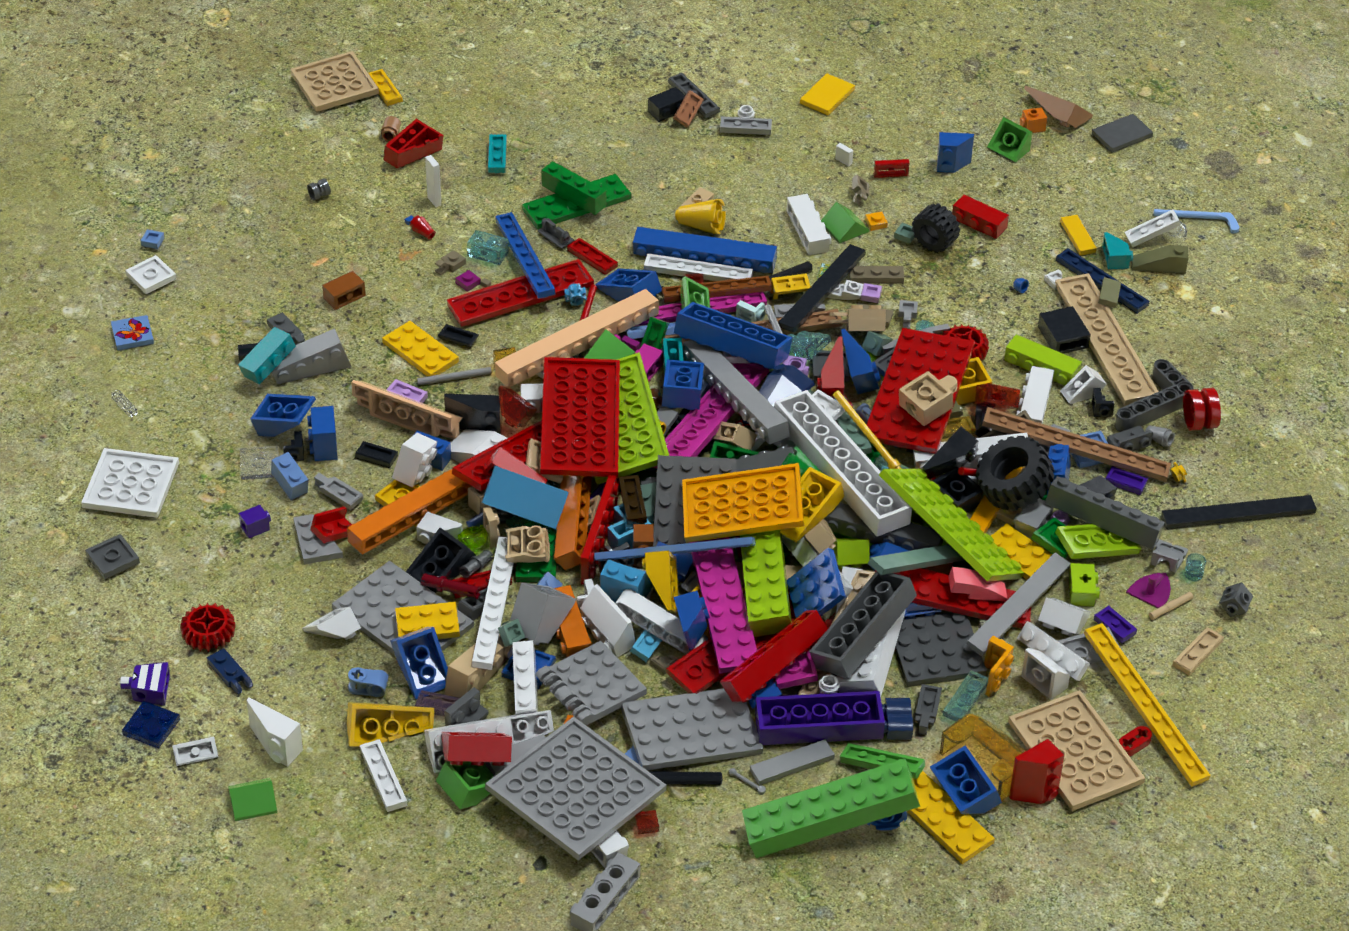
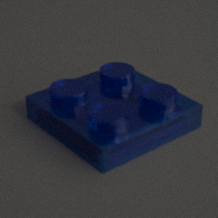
M143 701L122 729V734L159 749L180 721V714Z

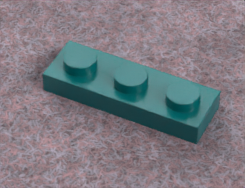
M489 134L488 173H506L507 134Z

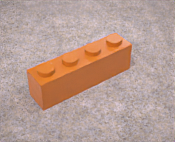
M571 585L554 588L575 598ZM576 601L555 632L556 639L561 641V653L565 654L566 658L591 646V641Z

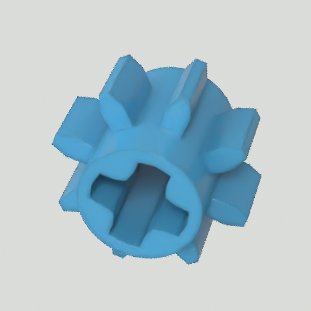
M579 283L570 284L568 289L564 290L565 301H570L571 306L581 305L583 300H587L586 288H581Z

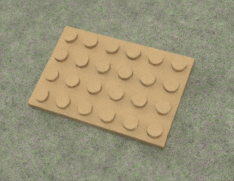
M1080 690L1009 716L1008 723L1028 750L1049 739L1064 754L1058 793L1071 811L1145 783L1144 775Z

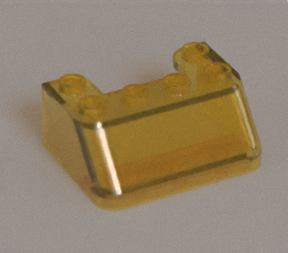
M974 714L965 715L942 732L940 754L943 756L959 743H963L972 736L1000 759L992 766L991 774L999 782L998 793L1001 801H1003L1010 793L1015 757L1026 750L992 722Z

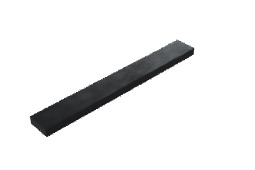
M850 244L778 322L780 328L795 333L866 255V250Z
M1304 495L1162 510L1161 517L1163 522H1165V528L1173 529L1316 513L1317 508L1312 496Z

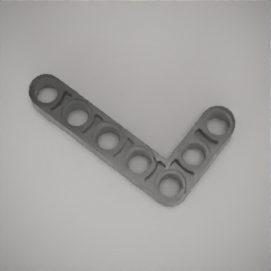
M1164 359L1156 360L1153 367L1152 380L1162 390L1120 408L1116 416V430L1121 432L1137 426H1143L1183 408L1184 392L1186 390H1193L1194 386L1169 361Z

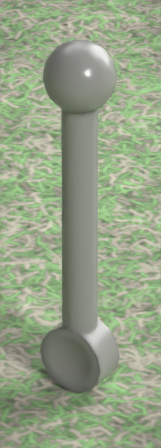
M735 768L729 770L730 776H736L757 790L758 794H765L766 788L764 786L756 785L737 773Z

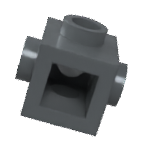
M1241 582L1226 587L1219 604L1230 617L1243 615L1248 611L1253 595Z

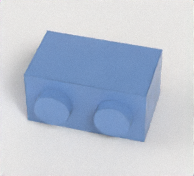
M289 452L272 459L271 474L290 500L308 493L309 480Z

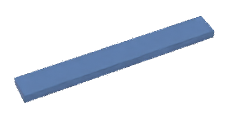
M754 537L597 552L594 555L596 561L645 557V552L669 550L672 554L748 547L755 546L756 544Z

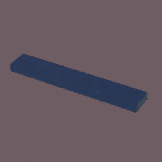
M1069 248L1056 256L1058 263L1075 274L1089 273L1100 290L1104 277L1116 280ZM1121 283L1118 302L1136 314L1149 306V300Z

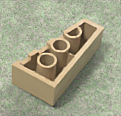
M500 633L492 670L471 667L476 643L448 665L444 693L446 700L454 703L473 687L480 691L505 661L512 656L513 644L505 647Z

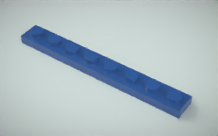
M513 213L495 216L500 231L538 299L556 295L552 282Z

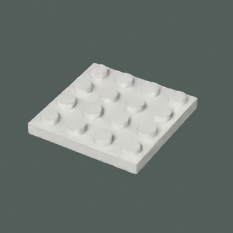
M104 448L81 502L82 508L158 518L178 468L179 458Z

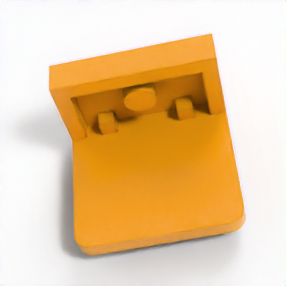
M995 636L989 639L984 661L985 667L991 669L985 692L987 696H990L992 692L996 693L1001 686L1003 678L1007 679L1012 670L1010 665L1014 660L1012 655L1014 646Z

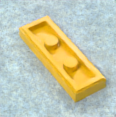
M383 69L368 73L378 87L379 95L387 106L403 102L401 94Z
M1078 215L1061 217L1060 223L1078 254L1081 256L1096 253L1097 247Z

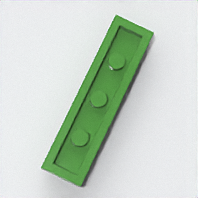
M851 743L847 744L840 755L841 763L868 769L906 759L914 779L919 777L925 767V760Z

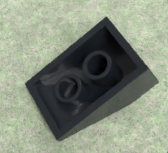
M444 394L445 411L462 417L459 422V429L495 431L501 434V395Z
M961 426L922 467V470L927 474L926 477L930 479L946 473L955 467L960 468L967 462L971 463L978 455L976 452L978 451L979 441Z
M439 528L406 570V573L420 583L422 581L425 582L421 580L424 573L437 577L445 576L447 579L452 580L460 575V571H462L459 570L460 567L468 563L469 559L476 556V554L465 544L442 528ZM427 587L434 593L438 592L435 588Z

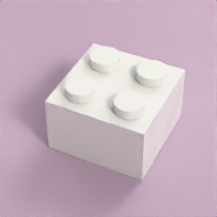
M416 433L403 443L392 478L411 487L415 486L418 482L421 483L423 478L431 473V461L437 454V449H435L437 441Z

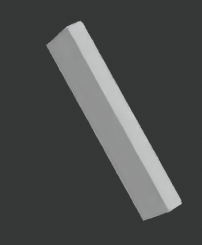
M822 740L751 765L750 772L758 785H762L834 759L835 754L827 741Z

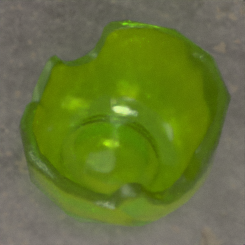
M480 525V527H467L457 537L460 542L471 550H477L485 545L487 531L483 525Z

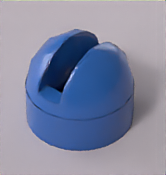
M1017 278L1013 283V287L1016 291L1025 293L1029 287V281L1024 278Z

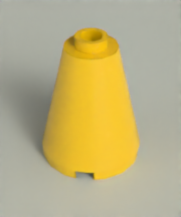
M713 199L680 206L675 212V219L682 225L713 234H721L719 231L724 229L726 211H722V206H725L722 199Z

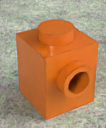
M1042 107L1022 111L1020 126L1032 131V133L1046 131L1047 116Z

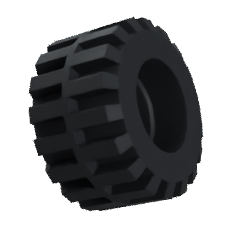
M931 204L913 219L912 231L914 232V237L917 238V242L923 245L922 247L927 248L928 251L938 253L939 251L943 252L959 237L960 228L958 226L960 224L956 220V216L952 214V211L947 210V207H941L940 204Z

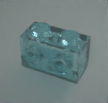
M475 230L467 242V256L493 264L501 265L509 253L507 238Z

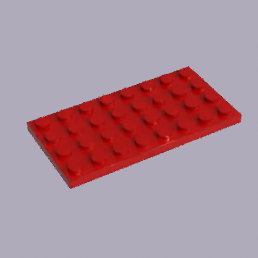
M902 328L867 422V426L881 444L932 454L939 450L953 408L923 426L899 405V389L927 371L938 380L950 375L957 380V391L953 393L954 407L975 346V341Z
M544 357L540 474L597 477L617 475L618 477L620 360Z

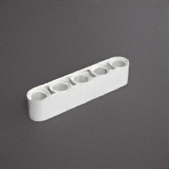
M625 589L621 593L615 604L633 623L684 654L692 651L688 648L679 618L631 589ZM705 634L701 636L694 649L708 640Z

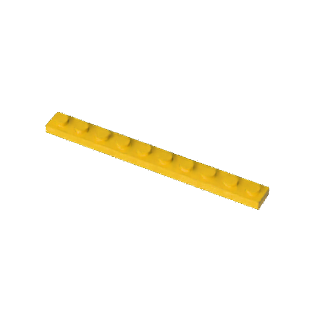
M1101 623L1085 629V637L1190 786L1193 787L1210 779L1209 772L1104 624Z

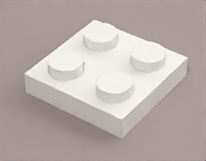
M156 255L125 270L126 276L145 294L176 280V274Z

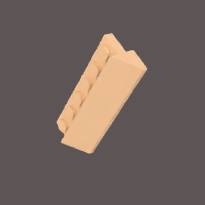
M353 380L351 382L352 396L357 397V405L368 408L370 415L414 432L418 430L434 437L442 435L454 440L460 435L459 422L462 419L460 416L363 381Z

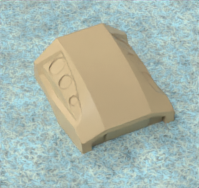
M522 526L506 529L507 555H505V559L507 562L530 563L548 562L550 560V543L546 528Z

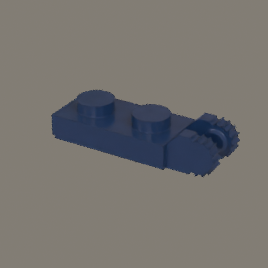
M225 648L207 657L208 664L235 693H242V688L238 683L240 681L247 688L253 687L250 677Z

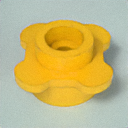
M1174 462V467L1170 469L1171 475L1176 482L1182 480L1185 483L1186 470L1182 465L1178 466Z

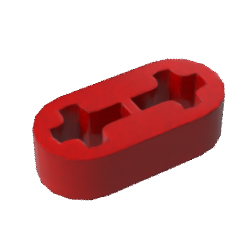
M1138 726L1119 739V743L1129 756H1133L1150 744L1152 731L1148 727Z

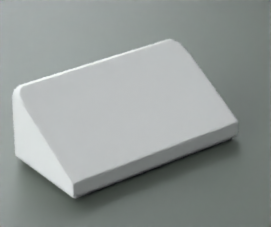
M214 737L172 745L176 766L218 758Z

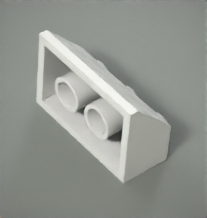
M598 584L595 585L580 608L581 616L585 627L591 629L594 638L597 641H602L618 658L629 651L635 643L632 622Z

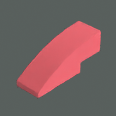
M952 567L948 576L951 593H965L968 599L1007 601L1005 583L1002 581L987 582L976 570Z

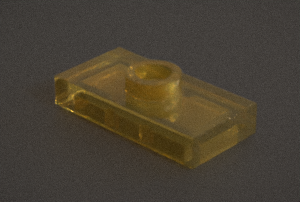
M970 416L949 419L943 439L950 438L961 426L970 434H975L976 428Z

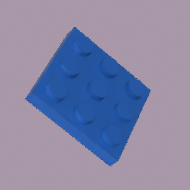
M830 548L825 549L787 580L795 618L806 610H817L819 615L823 616L846 598L835 553Z

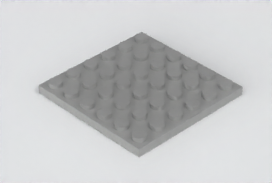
M572 717L485 783V789L577 860H580L664 793L667 787L665 783L575 717Z

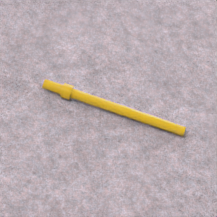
M836 391L833 394L835 399L888 463V468L902 469L898 460L889 454L840 391Z

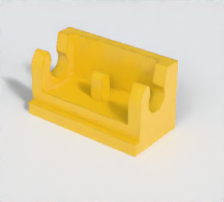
M807 273L771 279L773 300L777 299L780 294L806 292L810 288Z

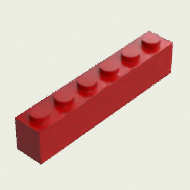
M806 610L720 681L732 702L744 703L750 700L755 691L763 689L767 685L766 682L780 675V670L793 664L798 655L806 653L810 649V645L818 642L828 630L818 611Z

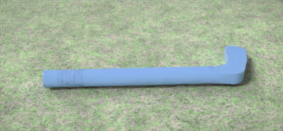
M1154 209L1153 216H1160L1170 210ZM1174 210L1177 217L1224 220L1228 223L1231 233L1234 234L1239 231L1236 219L1229 212Z

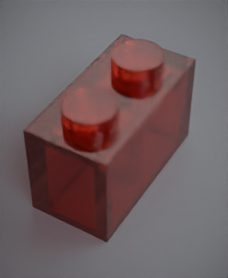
M990 383L976 386L975 404L992 405L1001 409L1019 408L1020 389Z

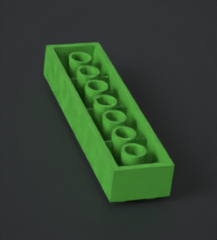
M902 759L744 809L742 813L749 845L755 857L759 858L918 808L920 803L907 761Z

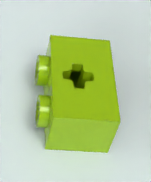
M1070 563L1068 576L1070 604L1087 607L1095 606V600L1099 599L1100 588L1096 587L1099 576L1098 572H1095L1094 564Z

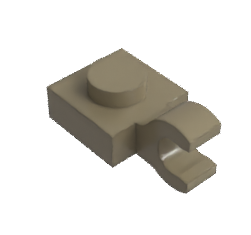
M858 174L852 178V189L856 193L853 197V202L859 206L861 199L866 201L870 195L869 183Z
M453 250L435 263L439 267L435 272L439 275H443L449 269L454 272L466 264V258Z

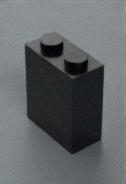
M1073 306L1039 314L1038 328L1051 349L1064 354L1089 348L1091 334Z

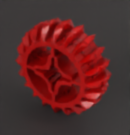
M961 324L959 327L954 325L949 331H943L942 335L975 341L971 358L979 357L980 360H985L989 351V341L981 329L977 330L976 326L972 328L969 324L967 326Z
M207 602L205 606L199 604L198 608L192 607L191 612L186 611L185 616L182 617L180 626L183 640H185L187 645H191L193 649L198 647L200 652L203 649H207L209 652L211 648L217 650L218 646L225 647V642L229 643L231 637H234L236 628L233 614H231L229 609H225L223 605L218 606L216 602L213 605H209Z

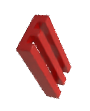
M909 159L874 161V178L909 176Z

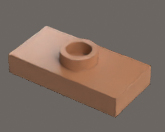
M689 90L673 119L687 128L704 99Z

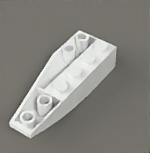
M551 710L426 729L424 733L434 773H439L444 763L447 762L444 759L442 732L505 733L512 736L513 745L542 734L546 735L553 732L554 728Z

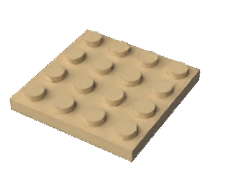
M353 51L290 69L292 77L316 112L379 94L378 87Z

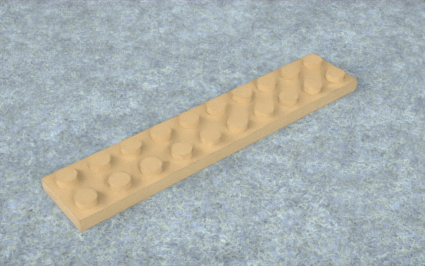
M1089 273L1055 280L1056 288L1066 306H1073L1090 332L1089 346L1124 406L1159 392L1110 308L1098 303L1100 291Z

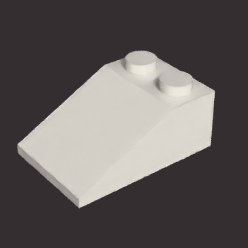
M465 429L451 442V458L462 463L507 439V437L495 431Z
M248 698L247 708L250 728L269 756L275 762L282 763L288 767L303 751L300 723Z

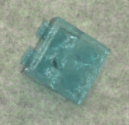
M801 331L797 335L789 334L787 336L793 337L789 356L811 360L832 341L831 337L828 334Z

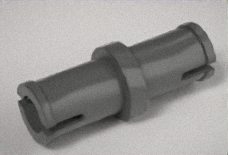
M485 549L479 555L471 557L468 563L460 567L459 570H462L460 574L464 578H468L474 572L482 570L485 564L492 561V552Z

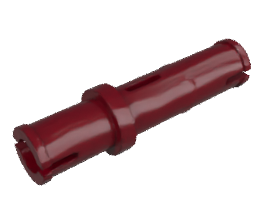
M424 573L421 580L425 581L421 582L422 586L435 588L439 592L447 591L478 599L481 593L477 592L481 591L479 586L449 580L445 576L437 577Z

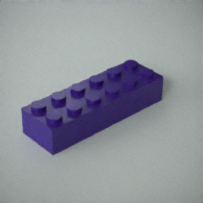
M880 691L756 697L755 718L759 743L762 745L814 743L822 740L832 742L883 739L885 720Z

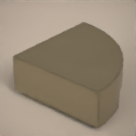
M657 655L650 659V664L665 675L666 668L679 659L671 655L669 657Z

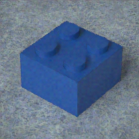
M334 406L310 407L311 415H307L308 427H312V429H308L309 440H313V442H309L310 454H314L315 461L338 460Z

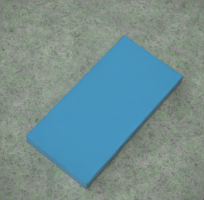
M494 466L481 503L556 529L569 492Z

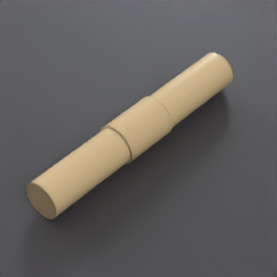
M1188 592L1150 612L1149 618L1154 620L1193 599V594Z

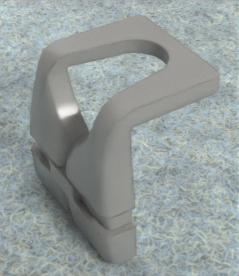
M1159 540L1155 550L1152 552L1151 565L1156 566L1160 562L1168 561L1170 571L1176 573L1183 559H1185L1188 549Z

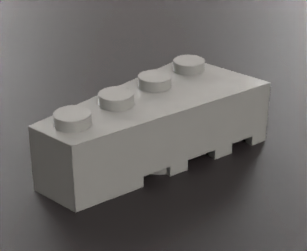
M334 328L297 344L292 352L272 371V374L277 384H282L352 366Z

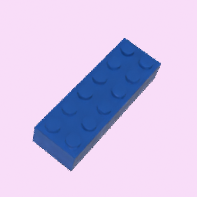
M692 302L677 313L674 333L680 335L683 339H691L700 345L711 346L714 350L725 351L733 357L744 358L750 363L761 364L767 369H774L789 357L793 338Z

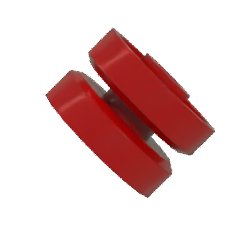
M1214 387L1203 388L1200 392L1198 389L1186 390L1184 392L1183 415L1186 426L1190 431L1201 430L1203 426L1206 429L1219 427L1221 405L1218 393Z

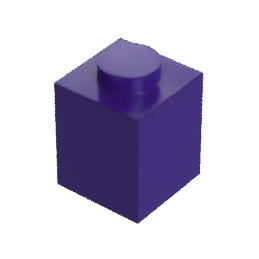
M261 505L239 513L240 527L248 538L270 530V514L267 510L264 511Z

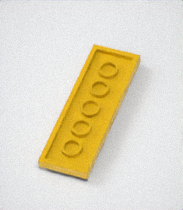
M923 770L917 779L913 778L920 807L908 810L907 812L961 864H964L994 844L995 838L971 815L961 814L949 795Z

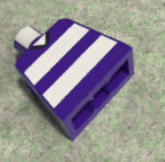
M168 662L136 665L133 677H121L120 688L131 689L134 701L165 706L170 681Z

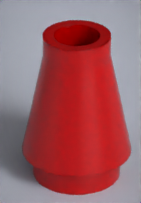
M417 215L411 220L410 227H412V231L429 240L435 236L436 231L432 229L423 216Z

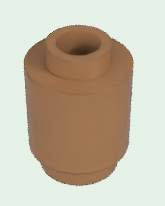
M388 116L385 118L381 129L384 140L391 141L398 135L401 121L397 117Z

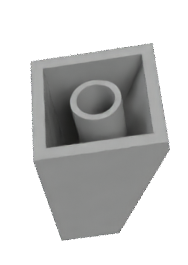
M521 583L510 620L518 618L525 638H528V641L533 640V644L539 645L540 642L549 643L575 604L576 599L550 586Z

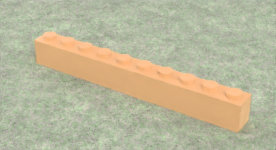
M644 289L496 361L495 376L507 388H510L544 371V357H573L591 348L605 329L613 335L619 334L650 319V317L658 315L659 300L648 290Z

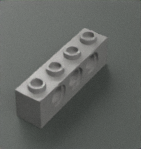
M619 852L613 859L611 858L607 862L605 870L595 877L593 885L583 892L581 900L571 907L569 913L571 915V925L581 931H598L640 878V863Z

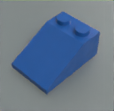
M618 268L595 284L597 289L619 302L644 289L648 290L654 297L662 291L656 271Z
M841 329L850 375L857 394L878 390V382L881 381L876 362H872L869 354L845 329Z
M667 360L662 406L671 409L700 410L704 363Z
M267 394L250 420L258 436L275 437L298 426L316 398L315 396Z
M425 627L390 640L396 660L415 699L445 688L448 667L434 627Z

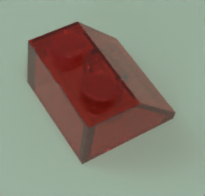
M500 385L498 392L501 415L506 418L504 422L512 428L525 427L538 409L509 386Z

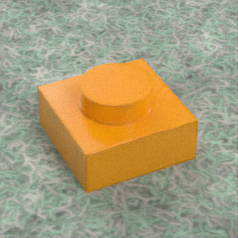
M883 212L865 214V221L870 231L887 228L888 222Z

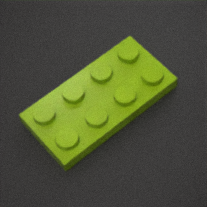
M1094 524L1058 526L1055 531L1071 559L1139 554L1142 549L1139 544Z

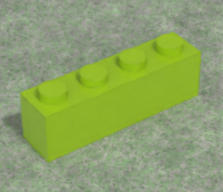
M1017 334L1005 349V361L1028 371H1031L1032 366L1054 370L1053 381L1064 386L1081 370L1082 361Z

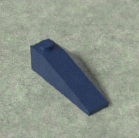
M780 364L768 375L759 392L774 406V402L805 390L809 391L815 383L794 365ZM742 419L743 424H749L747 421H744Z

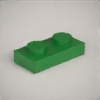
M650 317L640 348L643 344H647L660 350L669 323L655 317Z

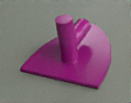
M1166 573L1147 575L1135 581L1126 593L1159 608L1166 604L1170 597V580Z

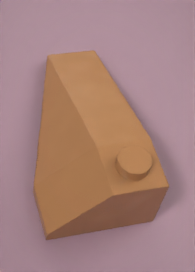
M1026 85L1024 87L1055 119L1060 121L1059 124L1061 126L1077 128L1093 116V114L1075 103Z

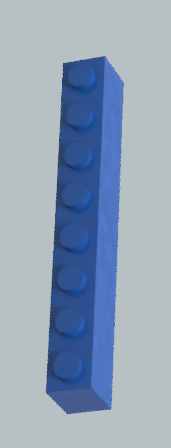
M637 227L633 239V254L640 256L654 254L749 268L756 272L773 274L777 260V246Z

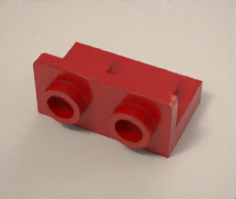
M344 506L315 514L310 530L323 543L348 537L347 528L352 524L345 518L347 508Z

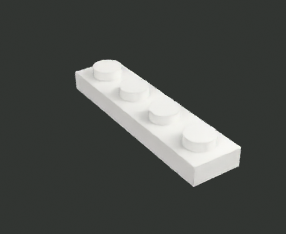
M1027 621L1017 637L1018 640L1031 649L1041 651L1050 657L1075 680L1080 681L1090 665L1089 662L1031 622Z
M380 739L360 745L361 754L386 811L390 812L406 807V797Z

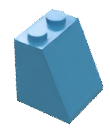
M611 560L606 562L600 574V587L614 603H616L625 589H631L646 598L653 587L645 571Z

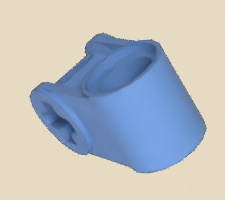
M352 668L348 672L350 680L348 690L355 695L382 697L385 695L389 678L388 674L382 670Z

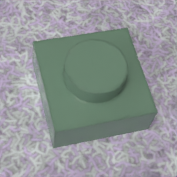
M902 223L894 232V238L910 244L915 238L912 231L913 226Z

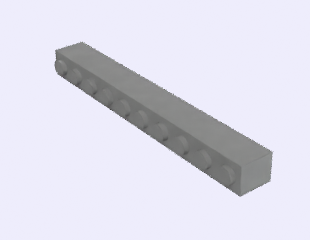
M694 340L683 342L684 359L690 362L704 363L703 377L708 381L709 385L713 386L727 403H730L734 411L738 412L743 420L747 421L751 428L759 433L762 439L764 438L768 444H772L790 437L788 420L719 351L714 350L713 347L708 345H700Z

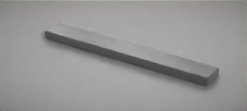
M1055 552L972 635L966 645L980 656H983L987 651L989 639L992 636L1000 639L1070 567V563Z

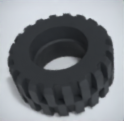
M1010 436L1006 440L1001 439L997 441L996 445L992 444L988 448L989 450L981 456L982 460H979L976 470L977 482L989 502L997 508L1015 511L1018 508H1028V505H1034L1040 497L1043 498L1046 495V490L1049 491L1051 482H1053L1054 466L1042 445L1033 438H1025L1024 436H1017L1016 438ZM1026 466L1024 471L1018 476L1004 480L1014 469Z

